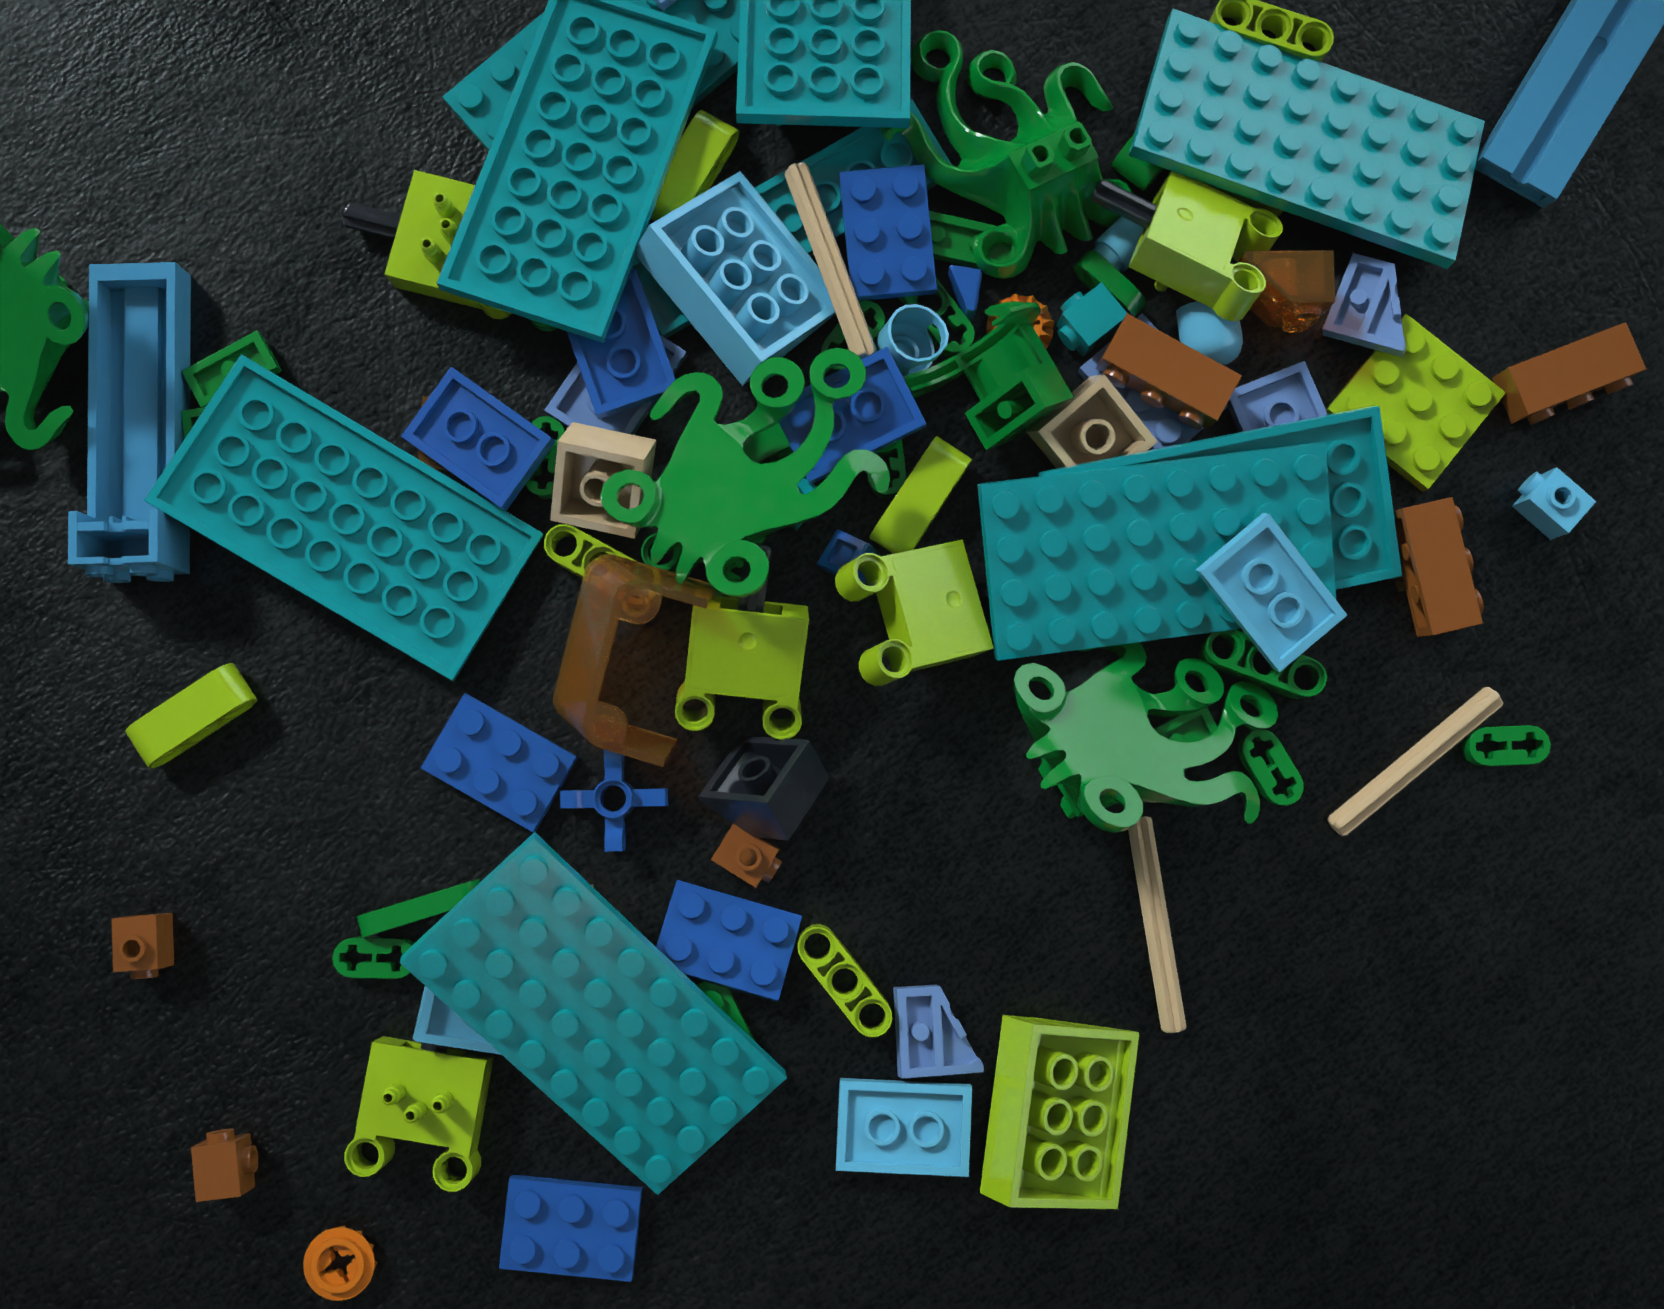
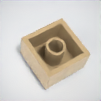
M1105 375L1090 376L1072 392L1074 398L1026 431L1056 469L1148 451L1158 442Z
M572 422L557 444L550 520L635 539L641 527L626 525L609 515L602 506L600 495L603 484L614 473L627 469L641 471L652 478L656 440ZM634 485L627 486L620 493L618 498L619 504L627 509L636 508L642 503L644 493L640 487Z

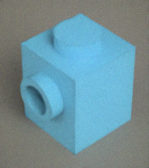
M1556 467L1543 474L1535 472L1527 478L1518 489L1522 494L1512 507L1551 540L1568 534L1596 501Z

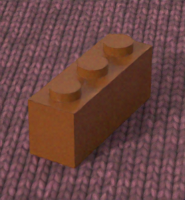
M1128 313L1125 315L1095 368L1102 372V375H1105L1112 385L1120 388L1128 386L1141 393L1140 398L1145 403L1160 409L1165 406L1179 414L1178 419L1185 425L1194 429H1201L1203 427L1207 430L1218 421L1242 375Z
M1625 322L1508 367L1494 376L1492 380L1506 392L1501 400L1511 424L1527 418L1529 424L1532 425L1556 415L1553 408L1566 403L1568 409L1571 410L1593 401V392L1605 388L1607 395H1610L1633 385L1631 377L1646 370V367Z
M1453 497L1394 511L1401 572L1417 637L1436 635L1483 624L1481 618L1484 609L1483 600L1479 591L1474 589L1471 576L1473 558L1468 548L1464 547L1461 534L1463 517L1460 509L1454 505Z

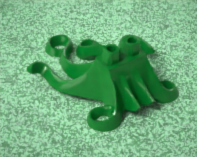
M937 30L928 32L917 41L911 50L910 61L913 70L925 80L939 82L936 95L937 111L947 138L962 160L958 167L944 160L933 145L921 121L911 112L909 128L881 127V134L890 141L897 132L902 133L906 137L918 164H924L925 174L931 180L959 196L1001 214L1005 218V224L1000 225V227L988 228L980 233L974 242L972 253L980 270L994 278L1006 279L1015 277L1028 266L1037 241L1041 240L1056 254H1064L1068 252L1061 230L1067 231L1081 241H1089L1093 239L1087 218L1100 227L1109 228L1121 217L1091 200L1095 186L1100 180H1104L1097 161L1098 154L1083 124L1077 121L1065 93V89L1071 86L1077 88L1092 106L1102 111L1113 109L1098 80L1088 68L1079 63L1070 62L1059 65L1046 78L1043 87L1048 112L1044 114L1025 91L1015 86L1016 70L1012 61L1003 52L989 50L976 56L967 67V83L971 91L977 96L987 100H1000L1011 106L1016 114L1019 127L1017 136L1009 142L974 132L965 124L956 106L955 89L958 75L962 69L963 50L958 39L947 31ZM931 50H942L949 56L950 63L945 68H936L928 63L926 54ZM988 68L999 69L1004 74L1006 82L991 80L984 76L982 72ZM1105 179L1133 193L1125 182L1118 179ZM1002 242L1008 244L1011 248L1012 245L1014 246L1015 256L1011 260L1004 263H994L990 260L989 250L995 243Z
M0 223V393L6 391L9 395L5 416L8 434L20 447L33 450L48 445L58 437L73 414L71 406H61L50 412L37 428L33 419L35 408L61 356L71 344L76 343L89 327V301L82 299L78 293L67 288L66 280L59 275L61 258L59 251L47 252L37 258L39 229L32 228L26 230L17 238H14Z
M842 348L825 350L816 356L810 366V383L815 402V419L812 429L806 440L796 451L781 460L764 464L750 460L743 452V445L752 436L781 422L792 411L803 392L805 384L801 369L793 361L783 357L769 358L757 365L750 376L751 391L757 401L756 409L744 420L726 425L715 422L723 399L722 387L715 378L700 372L683 375L665 390L650 413V417L653 420L660 419L668 414L685 397L696 393L700 394V402L685 427L663 474L657 481H654L649 475L641 471L627 469L614 473L603 484L600 495L602 506L609 515L626 525L658 528L656 539L651 548V561L654 564H657L675 547L682 545V553L676 569V581L678 584H683L698 564L704 561L708 581L722 594L740 598L756 594L767 581L769 561L766 553L754 543H762L767 535L780 529L819 517L831 509L843 497L855 477L862 471H866L871 475L878 493H884L888 490L890 473L886 463L877 454L867 449L853 450L845 454L828 477L813 491L802 494L797 487V484L813 469L822 457L831 438L834 427V401L855 395L865 382L866 368L861 358L854 352ZM838 365L845 367L850 373V379L846 385L840 388H832L824 382L825 374L830 368ZM775 375L783 376L788 382V389L781 397L771 398L762 392L764 383L770 377ZM634 485L640 487L644 493L642 503L636 508L627 509L621 507L618 500L621 491L627 486ZM743 561L750 565V574L744 581L734 583L725 578V575L733 568H741Z
M1140 642L1077 650L1079 652L1106 649L1116 653L1120 659L1094 674L1082 685L1068 692L1065 691L1064 682L1046 666L1031 663L1022 665L1015 672L1014 690L1017 705L1035 741L1026 753V757L1028 759L1041 758L1042 763L1038 768L1044 778L1041 782V788L1048 789L1056 785L1059 787L1064 795L1060 806L1068 818L1072 819L1085 815L1099 829L1111 833H1120L1130 829L1140 820L1143 813V802L1199 807L1221 802L1237 793H1240L1244 800L1243 819L1248 824H1251L1258 817L1260 799L1257 789L1251 779L1242 772L1232 771L1210 780L1196 782L1185 778L1184 769L1203 765L1224 753L1232 744L1236 728L1242 724L1255 731L1269 728L1276 723L1278 718L1277 705L1270 694L1259 685L1245 681L1232 685L1223 702L1220 722L1214 733L1200 741L1178 742L1159 735L1152 728L1147 715L1179 717L1197 712L1217 702L1223 696L1224 684L1219 673L1204 660L1186 658L1179 661L1174 674L1175 687L1170 691L1157 694L1143 691L1131 679L1146 664L1147 656ZM1185 675H1192L1197 678L1205 687V692L1198 693L1192 690L1185 681ZM1037 681L1046 685L1052 694L1050 699L1042 700L1035 697L1030 692L1029 683ZM1240 699L1251 703L1259 712L1260 717L1248 715L1242 709ZM1118 803L1124 806V810L1121 813H1112L1105 809Z

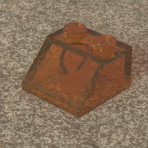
M1246 251L1238 261L1255 266L1265 277L1266 287L1250 309L1269 327H1283L1284 332L1308 330L1309 326H1312L1335 303L1333 251Z

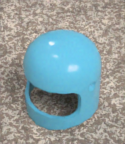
M1198 301L1184 305L1176 310L1181 343L1222 365L1229 364L1238 357L1243 344L1240 320H1225L1218 316L1212 308Z
M918 304L904 305L893 313L877 336L875 347L877 351L888 347L902 376L928 369L947 346L949 333L944 321L931 309ZM930 324H934L940 332L941 343L937 353H935L933 340L928 333Z

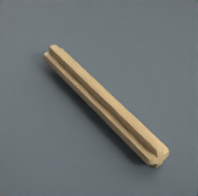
M804 162L792 164L784 174L848 348L863 359L877 351L809 167Z
M1490 687L1482 688L1330 814L1328 822L1331 827L1341 836H1347L1499 710L1503 705L1500 695Z
M1143 816L1134 826L1128 829L1160 1025L1165 1033H1175L1186 1029V1020L1153 823L1150 817Z

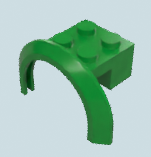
M1010 301L990 306L985 310V313L991 316H999L991 322L993 327L997 326L995 329L955 356L923 371L903 376L913 398H916L965 374L980 399V402L968 410L965 415L986 450L1017 439L1074 397L1031 325L1041 312L1039 305L1031 302Z

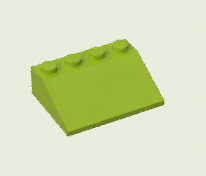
M1003 1015L980 1186L981 1194L1008 1207L1118 1209L1139 1032L1043 1018Z

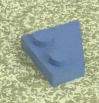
M1355 253L1352 254L1324 324L1323 336L1399 357L1404 356L1405 338L1403 336L1394 263Z
M940 986L893 987L898 1077L915 1078L984 1072V1065L980 1058L975 1055L966 1038L967 1034L959 1020L953 1015L950 1003Z

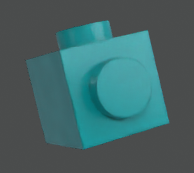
M1101 282L1085 296L1080 291L1077 292L1060 307L1063 313L1056 325L1060 329L1058 330V335L1068 349L1071 351L1076 349L1084 357L1117 331L1127 312Z

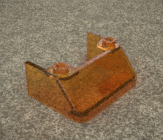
M604 554L595 558L588 564L584 572L553 696V704L557 713L592 745L663 767L676 747L678 739L629 725L627 717L621 709L599 701L620 620L633 624L649 622L659 612L663 596L706 609L717 595L718 590L710 583L688 577L683 584H678L676 573L613 554Z

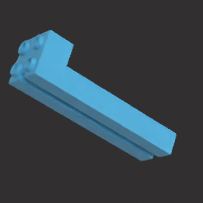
M1571 0L1478 153L1475 169L1541 207H1545L1557 200L1664 25V0Z
M176 262L89 264L87 515L78 511H68V565L84 569L85 576L103 577V581L108 583H129L133 575L146 576L147 581L170 582L174 581V574H190V528L144 501L184 441L181 411L190 409V386L181 371L190 367L191 275Z

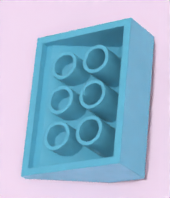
M741 171L650 224L637 245L636 257L742 386L750 381V376L757 365L769 358L785 356L836 315L819 267Z

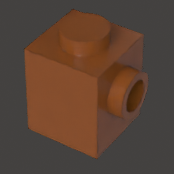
M735 824L731 826L711 859L755 888L761 879L769 884L782 863L781 860L775 857L780 850L778 847L763 838L753 837Z
M163 913L112 918L113 972L130 971V979L158 977V969L173 966V914Z
M234 1129L216 1130L206 1133V1140L191 1147L196 1202L240 1197L255 1187L254 1173L258 1169L259 1159L256 1146L251 1145L250 1134L235 1135Z

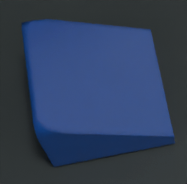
M950 265L947 275L949 286L958 307L971 322L977 309L982 272H980V269Z
M837 529L816 566L836 577V573L841 566L862 554L874 553L880 557L881 555L869 543ZM857 570L860 581L866 584L864 574Z

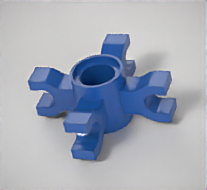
M604 746L605 780L599 783L595 790L560 791V808H595L599 814L605 817V852L626 850L625 816L630 814L634 807L669 806L668 789H634L631 784L624 781V746ZM613 786L622 788L626 795V802L618 811L608 809L604 803L606 791Z

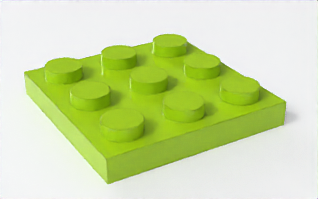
M1405 314L1401 317L1403 336L1405 338L1404 356L1399 357L1374 350L1329 405L1326 412L1329 415L1369 406H1380L1387 464L1424 492L1431 487L1506 392L1413 318Z

